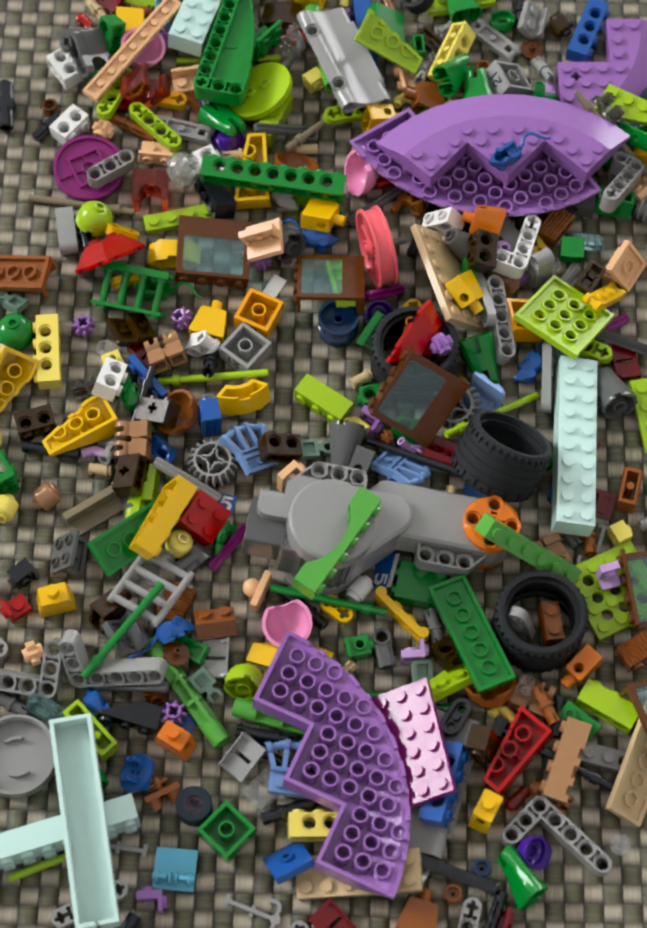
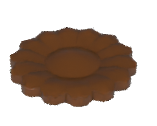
M535 40L524 41L520 48L522 51L521 55L530 60L534 57L537 59L536 56L541 57L544 51L543 45Z
M170 642L164 647L163 658L171 666L179 667L188 663L190 650L182 642Z

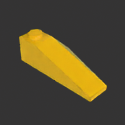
M95 395L86 399L80 404L81 407L74 414L71 413L68 416V420L65 423L57 426L44 438L42 443L50 457L108 439L115 435L116 432H121L122 430L115 428V423L119 420L108 401Z

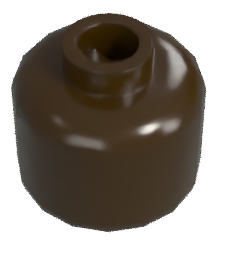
M557 11L549 17L548 26L554 36L565 38L572 33L571 29L574 23L568 13Z

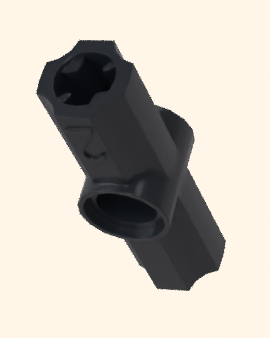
M1 80L0 131L6 133L14 129L16 107L13 82Z

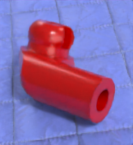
M85 13L76 15V23L83 24L84 28H93L92 20Z

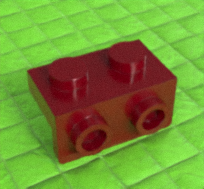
M436 435L429 446L425 448L423 456L453 466L451 457L458 443Z

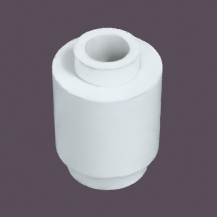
M366 575L357 576L348 587L345 596L349 601L363 602L374 588L372 585L373 581Z

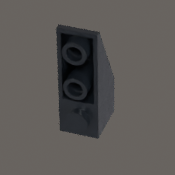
M198 173L197 180L194 182V188L200 195L201 201L207 207L208 213L216 219L234 218L237 202L232 194L218 184L201 182Z
M142 701L102 709L96 712L94 717L100 718V721L110 724L113 722L119 724L120 728H133L138 730L139 734L149 735L157 731L162 707Z

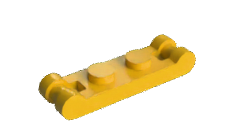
M611 281L608 285L592 293L587 292L582 298V302L586 305H591L592 309L598 312L622 300L627 291L623 288H618L617 284Z
M378 586L375 590V601L382 608L387 609V613L418 643L420 638H424V643H427L429 629L424 626L420 627L412 614H407L397 600L393 601L387 595V589L384 586Z

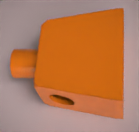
M477 205L474 213L464 210L461 221L470 223V234L480 228L498 234L499 237L506 216V208Z
M587 644L565 667L566 675L560 680V683L567 690L575 683L581 686L602 665L603 657ZM580 669L582 672L577 673L575 670Z
M169 720L165 722L154 740L155 744L186 763L198 746L189 732Z

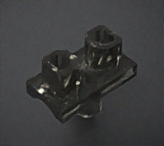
M607 92L603 96L596 95L593 98L598 107L596 110L605 120L618 126L621 123L620 118L625 112L619 105H615L612 108L611 104L616 100L614 94Z
M98 375L92 376L90 378L91 381L83 382L81 379L73 381L71 388L75 403L85 401L94 396L91 393Z

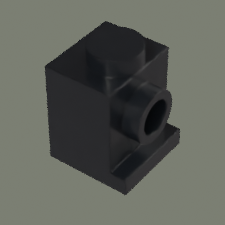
M26 558L7 571L9 577L7 581L13 589L27 587L33 578L36 580L40 578L38 571Z

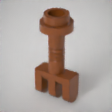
M534 779L531 781L527 789L531 795L534 796L535 793L542 794V791H539L541 781ZM568 794V802L573 803L574 798ZM548 799L566 816L567 812L560 807L569 810L570 805L568 803L564 805Z

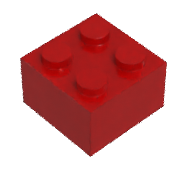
M199 490L194 493L175 526L180 530L188 532L196 542L204 547L213 542L232 512L203 490Z

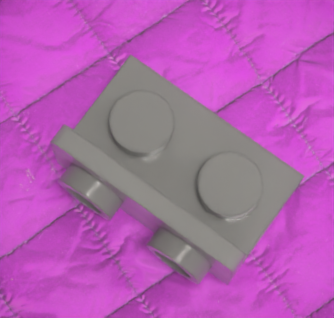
M531 0L524 1L517 29L528 40L542 37L550 10L547 7L539 9Z

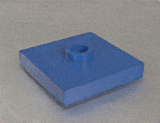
M293 842L263 858L266 867L278 885L315 865L314 859L302 842Z

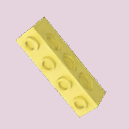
M466 21L452 23L427 74L431 82H441H436L432 74V70L437 65L451 60L460 54H468L476 34Z
M58 314L35 315L36 322L32 323L33 333H36V339H33V349L36 350V355H33V358L40 362L37 366V372L34 373V383H38L39 390L62 388L59 316Z
M303 809L292 810V812L288 813L287 818L288 842H325L330 831L325 826V822H334L338 812H325L324 809H315L313 812H305ZM310 821L315 827L308 829L304 826V823Z

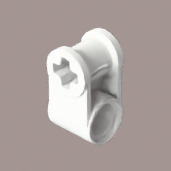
M206 330L193 332L185 352L194 357L212 354L218 349L220 341L209 336Z

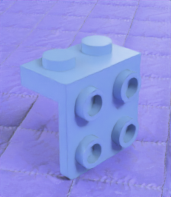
M474 372L470 388L475 386L476 391L474 393H480L476 400H482V403L477 404V407L482 408L481 411L495 410L502 407L506 394L503 387L491 382L486 375ZM466 393L464 404L470 409L471 402L469 395Z

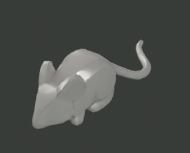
M270 192L271 200L279 205L277 207L278 212H290L299 209L292 199L294 195Z

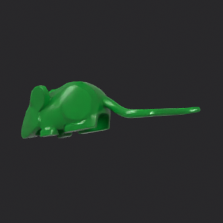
M151 278L146 283L143 297L146 301L154 298L157 282ZM167 281L164 284L161 301L167 300L169 295L181 285H188L196 297L200 299L202 297L196 293L189 282L182 281L170 289V284ZM139 283L134 284L136 290H138Z
M128 376L125 383H121L123 388L119 398L122 399V404L126 410L134 412L140 392L139 390L137 391L136 383L132 384V380Z

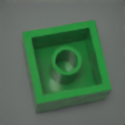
M227 800L197 829L198 836L227 864L257 834L256 828Z

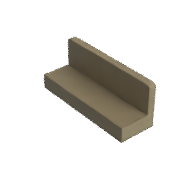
M112 485L62 513L69 529L71 531L79 530V536L81 537L123 512L124 505L112 489Z

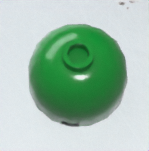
M11 313L0 320L1 344L18 351L24 350L31 345L35 333H33L32 323L26 316Z

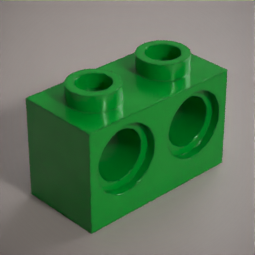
M115 14L100 16L99 28L103 31L107 50L111 57L121 48V39L126 27V23Z

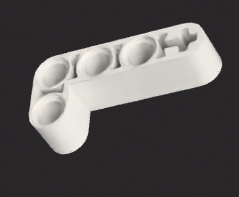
M526 216L513 252L497 249L496 268L492 270L493 272L512 279H520L523 276L540 228L541 220L538 216Z

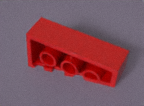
M521 705L483 778L484 785L500 796L504 795L553 737L552 730Z

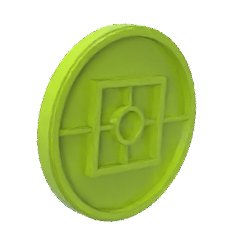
M266 62L254 66L245 102L240 106H229L244 121L257 120L268 116L276 111L289 96L293 83L290 72L284 65L277 62Z

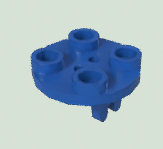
M143 753L134 754L131 757L125 756L126 763L121 770L119 778L122 788L130 793L148 790L156 765L155 761Z

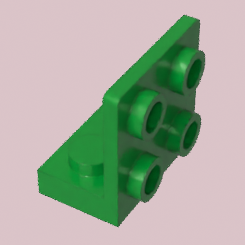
M280 19L270 28L263 25L255 33L254 61L257 62L261 57L264 58L272 47L275 48L279 44L282 31V21Z
M3 449L0 450V465L4 470V473L0 472V495L5 493L13 495L20 491L18 483L21 481L17 475V470L13 464L10 465L9 458Z

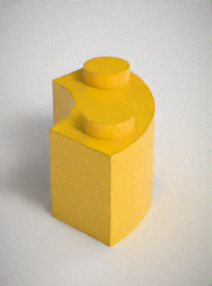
M158 239L157 242L149 244L148 264L160 270L176 268L178 240ZM184 240L182 263L184 270H191L200 265L201 246L192 240Z
M252 378L247 383L241 385H225L216 395L221 414L235 416L261 410L270 402L268 383Z

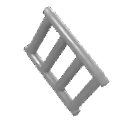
M139 555L112 590L107 601L110 603L116 602L133 612L138 605L120 596L119 594L126 587L144 598L150 592L130 581L134 574L137 573L155 584L160 581L165 585L164 589L170 591L172 595L167 601L159 596H156L152 601L162 607L157 615L147 610L140 615L152 622L151 625L157 628L192 581L195 573L192 571L186 572L159 556L152 557L149 561L183 579L178 586H175L142 568L141 565L146 559Z

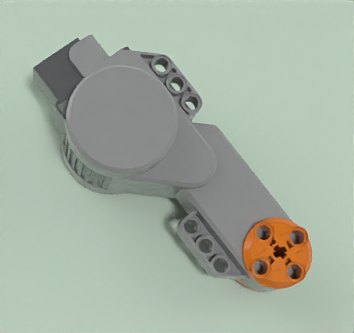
M315 462L295 477H287L283 493L260 488L258 498H252L241 554L276 560L275 569L281 571L288 582L292 584L295 576L306 562L314 561L327 555L343 540L348 529L347 509L349 503L361 486L366 489L368 479L366 472L361 469L336 464ZM314 472H320L322 476H318ZM334 476H340L342 479L338 480ZM357 479L361 481V483H355L353 480ZM380 481L369 491L382 499L379 505L382 508L376 518L371 517L369 520L371 524L365 533L361 532L358 535L360 539L353 549L351 547L346 553L349 555L344 563H338L335 567L337 572L331 580L327 578L324 583L326 587L321 595H335L346 590L357 576L396 550L414 553V565L418 569L445 575L458 576L465 574L467 576L475 569L483 570L495 567L506 558L509 551L484 538L475 530V527L486 512L519 533L521 529L519 517L515 510L498 496L476 498L394 481ZM420 556H426L428 560H422ZM440 559L445 560L448 564L441 563ZM459 563L465 564L467 568L461 567Z

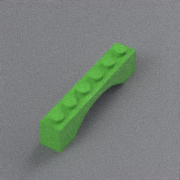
M361 486L349 503L347 509L348 529L343 540L327 555L317 560L306 562L295 576L292 587L310 599H313L316 594L320 596L326 587L324 583L327 578L331 580L337 572L335 567L338 563H344L349 555L346 553L350 547L353 549L360 539L358 535L361 532L365 533L371 524L369 522L371 517L376 518L382 508L379 505L382 499Z
M486 512L475 527V530L484 538L541 571L547 570L562 574L563 577H567L569 581L574 583L582 573L570 561L541 547Z

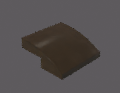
M289 1L265 3L260 25L261 27L265 25L267 28H270L280 19L282 21V30L297 27V15L301 12L302 6L300 3Z
M127 313L125 319L108 318L106 323L118 347L141 345L145 341H153V338L156 337L147 318L142 313Z

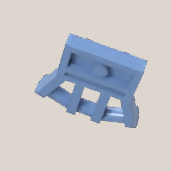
M243 422L240 426H231L225 435L223 434L218 438L219 443L227 447L235 455V460L239 462L246 477L279 464V462L260 461L258 439L253 431H256L260 438L266 432V426L263 422H258V424ZM242 433L246 434V436H247V438H248V440H249V442H250V444H251V446H252L251 448H250L249 445L247 444V442H246V440H245V438H244V436H243ZM233 437H235L240 448L231 440Z
M384 451L372 462L370 470L387 476V480L393 478L399 483L421 486L425 480L430 478V470L433 467Z
M286 738L283 741L273 743L271 741L265 742L271 767L267 794L308 799L282 787L284 777L289 769L287 768L289 750H298L302 740L295 742ZM284 749L282 767L276 765L273 753L275 750Z

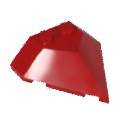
M115 232L105 235V240L99 242L97 238L88 242L89 246L85 247L75 273L77 275L144 249L145 245L123 234L116 235Z
M428 299L418 309L415 320L409 323L385 362L396 366L400 361L399 357L404 349L407 350L409 346H412L417 354L426 359L434 356L429 348L431 346L430 343H432L431 338L441 333L442 323L431 300ZM411 360L407 367L414 366L419 363L414 360Z

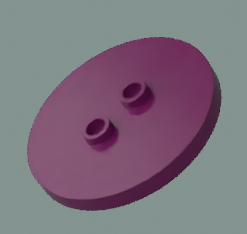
M84 135L69 140L58 150L53 161V174L57 186L65 195L77 201H101L110 197L121 186L124 175L95 189L91 188L88 184L87 170L91 166L119 152V149L109 140L94 135ZM110 167L107 170H114L115 168ZM93 176L92 178L97 179L99 176Z

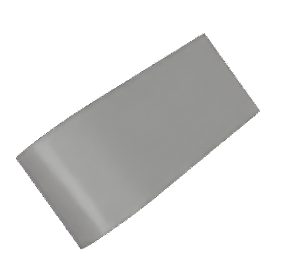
M124 149L91 166L87 170L89 186L95 189L100 188L130 172L135 166L133 152ZM110 167L115 168L114 170H107ZM99 176V178L93 179L92 177Z
M73 206L55 208L60 254L79 253Z

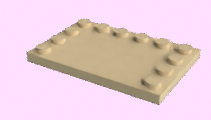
M416 223L410 227L445 322L478 333L489 331L488 327L483 326L479 313L474 315L469 306L461 309L444 285L461 274L460 266L462 264L446 245L445 235Z

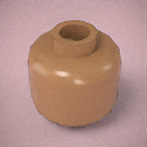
M44 482L33 491L34 500L32 502L39 510L43 508L49 511L61 501L60 495L62 493L54 483Z

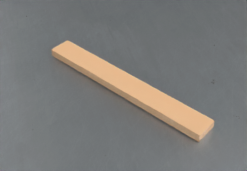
M163 0L87 84L82 93L97 103L174 17L182 3L178 0Z

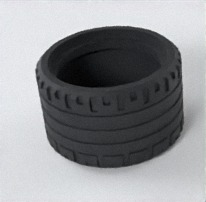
M407 306L393 310L392 313H388L386 317H383L382 321L378 323L377 328H375L372 337L371 372L376 383H382L389 377V371L393 365L385 362L387 359L385 351L391 343L402 336L406 318L413 316L414 321L420 306ZM436 311L442 323L440 332L444 333L445 336L450 335L454 341L452 343L453 346H451L452 351L444 355V360L439 367L455 375L460 348L459 337H457L458 333L454 325L445 322L444 316ZM433 371L423 374L403 372L388 395L404 403L429 402L431 398L436 396L434 392L440 390L439 387L444 384L446 379Z
M485 410L476 412L471 416L452 454L451 460L457 474L468 485L489 497L498 496L505 502L514 503L531 498L553 457V452L547 439L528 423L503 412Z
M535 570L515 576L512 581H509L503 587L497 599L491 628L510 664L527 672L544 673L547 671L551 672L553 669H559L566 665L567 662H570L576 655L588 627L589 610L584 595L581 594V590L575 586L574 582L569 581L562 574H557L553 571ZM529 597H543L552 601H558L560 607L569 618L571 634L564 641L553 646L538 647L521 640L512 630L508 620V611L518 601Z

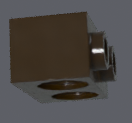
M478 228L468 237L467 269L488 274L496 268L498 234Z
M592 259L573 287L584 295L587 292L592 293L606 272V267Z
M50 403L13 413L21 441H31L35 437L42 435L48 436L57 427ZM43 420H49L47 423H41ZM25 425H31L29 428H23Z
M267 431L257 440L260 461L291 463L293 460L297 462L303 456L299 434Z
M449 635L430 645L434 661L446 672L463 663Z

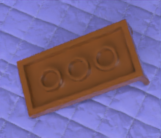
M0 255V291L41 292L46 298H49V293L45 287L49 274L57 269V264L51 256Z

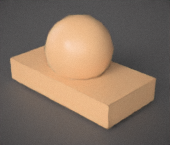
M265 569L260 582L255 578L247 579L244 582L243 592L248 597H252L250 611L258 612L272 582L271 571Z

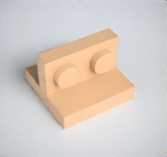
M280 218L252 225L238 232L239 239L247 246V259L250 262L284 253L283 228Z
M624 240L605 266L606 272L602 279L617 282L621 288L630 292L647 262L630 241Z

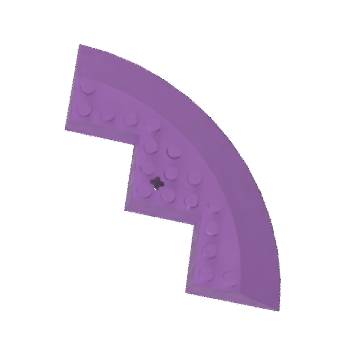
M606 19L604 27L606 62H558L555 73L557 76V101L582 108L583 105L574 96L580 90L588 101L591 100L594 103L595 107L609 84L640 97L642 90L647 87V21L643 19ZM601 115L605 120L613 123L616 126L618 125V122H624L623 119H609L606 118V116Z
M493 94L458 99L432 107L392 129L376 142V146L428 188L432 187L465 154L508 186L542 151L584 184L631 136L600 116L568 103L530 95ZM528 132L551 137V139L545 140L534 135L527 136L521 150V158L514 164L506 165V170L499 171L489 164V160L492 154L496 152V148H503L504 144L514 141L518 147L522 137Z
M410 107L349 141L363 160L397 187L419 199L443 208L453 207L459 212L466 210L474 213L477 205L506 208L505 217L536 215L571 206L601 192L600 187L592 177L583 184L543 151L508 186L465 154L432 187L428 188L376 146V142L388 132L415 116Z
M287 630L253 698L252 708L306 732L284 777L282 787L338 812L317 857L314 869L349 886L394 899L407 857L411 821L409 788L407 787L405 768L398 752L396 740L393 734H391L383 714L379 708L377 709L371 700V696L363 690L355 677L344 670L339 662L326 655L327 653L322 649L316 648L310 644V641ZM310 771L314 773L313 776L308 775Z

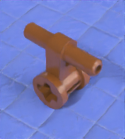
M405 191L397 197V202L390 211L396 214L404 206L410 209L413 216L420 217L424 215L427 208L423 203L424 200Z

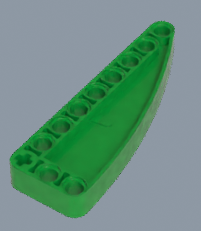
M252 0L222 1L194 78V93L197 99L231 106H240L245 102L255 53Z

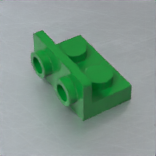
M376 310L356 339V343L371 350L374 330L386 315Z
M570 700L558 713L561 721H566L569 716L591 724L592 727L587 741H590L596 732H599L603 727L602 724Z

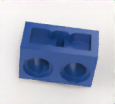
M206 397L198 400V423L201 438L220 435L222 417L218 398Z

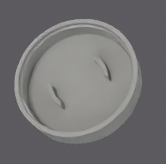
M13 714L1 717L0 796L12 799L31 796L42 790L55 774L50 730L44 723L28 715Z

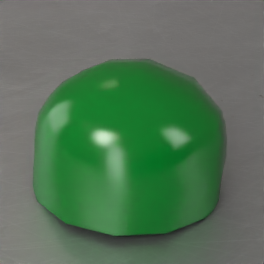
M507 10L492 12L489 24L498 32L505 34L514 27L515 16Z

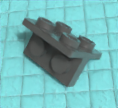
M74 530L60 536L55 541V553L50 564L52 567L51 574L56 575L63 572L77 578L82 577L88 549L86 543L89 540L80 537L79 530Z
M128 611L120 620H107L102 624L109 640L132 614V611ZM138 620L135 621L114 646V650L120 659H125L139 653L150 644V640Z

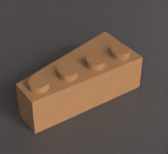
M569 716L566 721L562 720L559 732L562 735L560 740H555L552 749L555 752L553 760L549 759L545 771L549 772L547 779H542L539 791H542L541 796L564 805L568 802V793L573 786L574 775L578 770L582 757L581 754L585 749L592 727L591 724Z

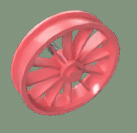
M374 205L366 211L358 209L355 217L357 237L361 255L364 256V264L372 284L376 289H380L384 284L388 283L391 285L397 284L399 273L395 246L405 244V237L392 238L386 218L379 206Z

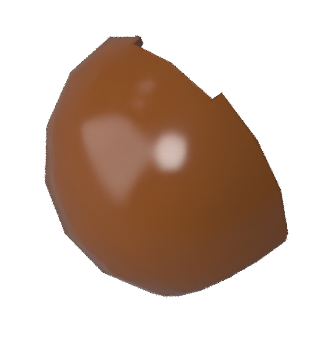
M294 150L293 152L289 151V153L274 154V165L286 164L293 168L305 167L308 170L314 171L319 168L315 160L294 152ZM289 178L288 181H294L296 178Z
M176 389L165 396L175 400L174 403L181 406L175 428L158 426L159 431L171 436L186 433L195 425L199 415L195 397L188 390Z
M516 679L481 694L477 693L474 684L465 687L467 696L476 705L488 709L498 708L507 703L513 696L516 688Z

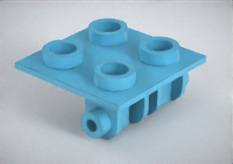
M157 847L154 872H152V887L162 890L194 892L198 850Z

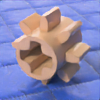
M99 120L94 122L92 133H94V136L111 139L114 134V128L110 121Z
M34 640L25 643L26 648L21 651L26 664L31 662L33 667L42 664L41 658H43L44 651L41 643L35 644Z

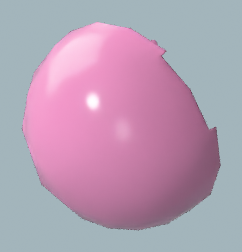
M138 27L129 30L126 34L124 33L121 39V46L138 29ZM160 33L131 65L138 68H151L161 61L166 52V43Z
M352 150L346 158L344 175H347L348 192L355 196L367 194L376 185L379 173L363 160L356 150Z
M298 599L283 605L266 608L262 618V630L267 640L277 647L280 646L287 630L307 640L313 627L312 614L309 608Z

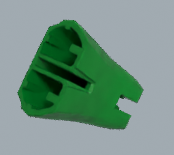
M446 0L449 18L452 23L463 22L464 17L468 22L476 21L483 13L476 0Z
M466 53L443 62L432 70L434 80L436 82L441 81L437 84L440 95L447 98L454 97L464 82L466 71L473 70L472 64L466 65L470 60Z
M477 68V77H474L472 70L466 71L463 98L493 95L485 68Z
M212 102V106L206 104L199 109L197 116L199 122L215 128L230 137L236 136L237 132L242 133L247 128L244 121L229 105Z
M492 331L459 340V351L472 375L474 372L483 374V372L488 371L490 381L494 384L499 383Z
M507 845L497 857V862L510 884L518 910L523 911L535 905L549 888L528 868L519 852L512 845Z

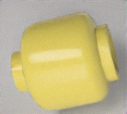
M8 493L0 495V523L12 521L19 507L15 497Z
M175 530L165 542L167 553L177 559L183 558L193 547L192 536L184 530Z

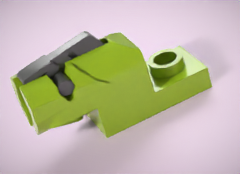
M149 464V470L146 471L141 496L123 498L124 518L129 517L157 499L161 471L153 467L152 464Z

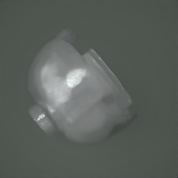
M183 151L174 153L166 159L165 164L168 165L166 171L177 185L182 184L184 185L183 188L186 189L197 181L200 165L196 156Z

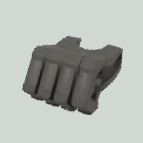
M78 27L60 31V47L63 53H69L70 51L73 58L72 63L81 78H90L95 69L101 70L111 59L101 28Z

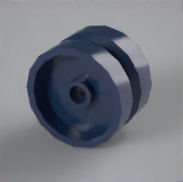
M335 300L327 301L322 305L318 312V333L320 338L326 344L333 347H343L355 340L358 334L359 313H357L356 307H336Z

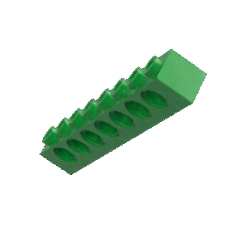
M216 154L203 155L199 173L201 182L344 203L347 188V175L340 172L328 173L320 169L314 171L308 170L305 167L293 168L286 164L273 165L270 162L259 163L251 159L239 160L231 156L225 158L219 157ZM220 167L224 168L222 171H217ZM236 170H242L239 174L234 173ZM255 172L260 173L258 176H252ZM272 175H277V176H278V177L275 178V179H271V178H270ZM289 178H296L294 181H288ZM308 180L314 181L312 184L305 183ZM325 183H331V184H332V185L329 186V187L323 186Z

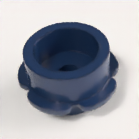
M477 859L473 862L472 873L484 878L491 875L492 867H490L488 860Z

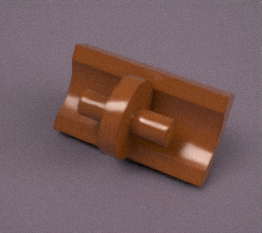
M156 774L152 776L154 782L150 783L149 790L156 787L157 790L144 795L143 798L154 812L164 807L160 797L165 794L168 795L171 803L176 802V798L180 793V785L177 780L162 787V784L168 782L167 777L164 776L158 779Z

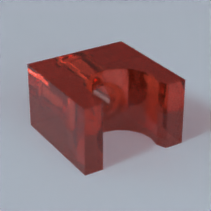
M144 62L120 78V96L132 103L140 102L148 109L171 95L170 76L164 74L157 79H149V67Z
M133 169L131 200L135 212H140L141 201L147 196L160 198L162 211H169V169Z

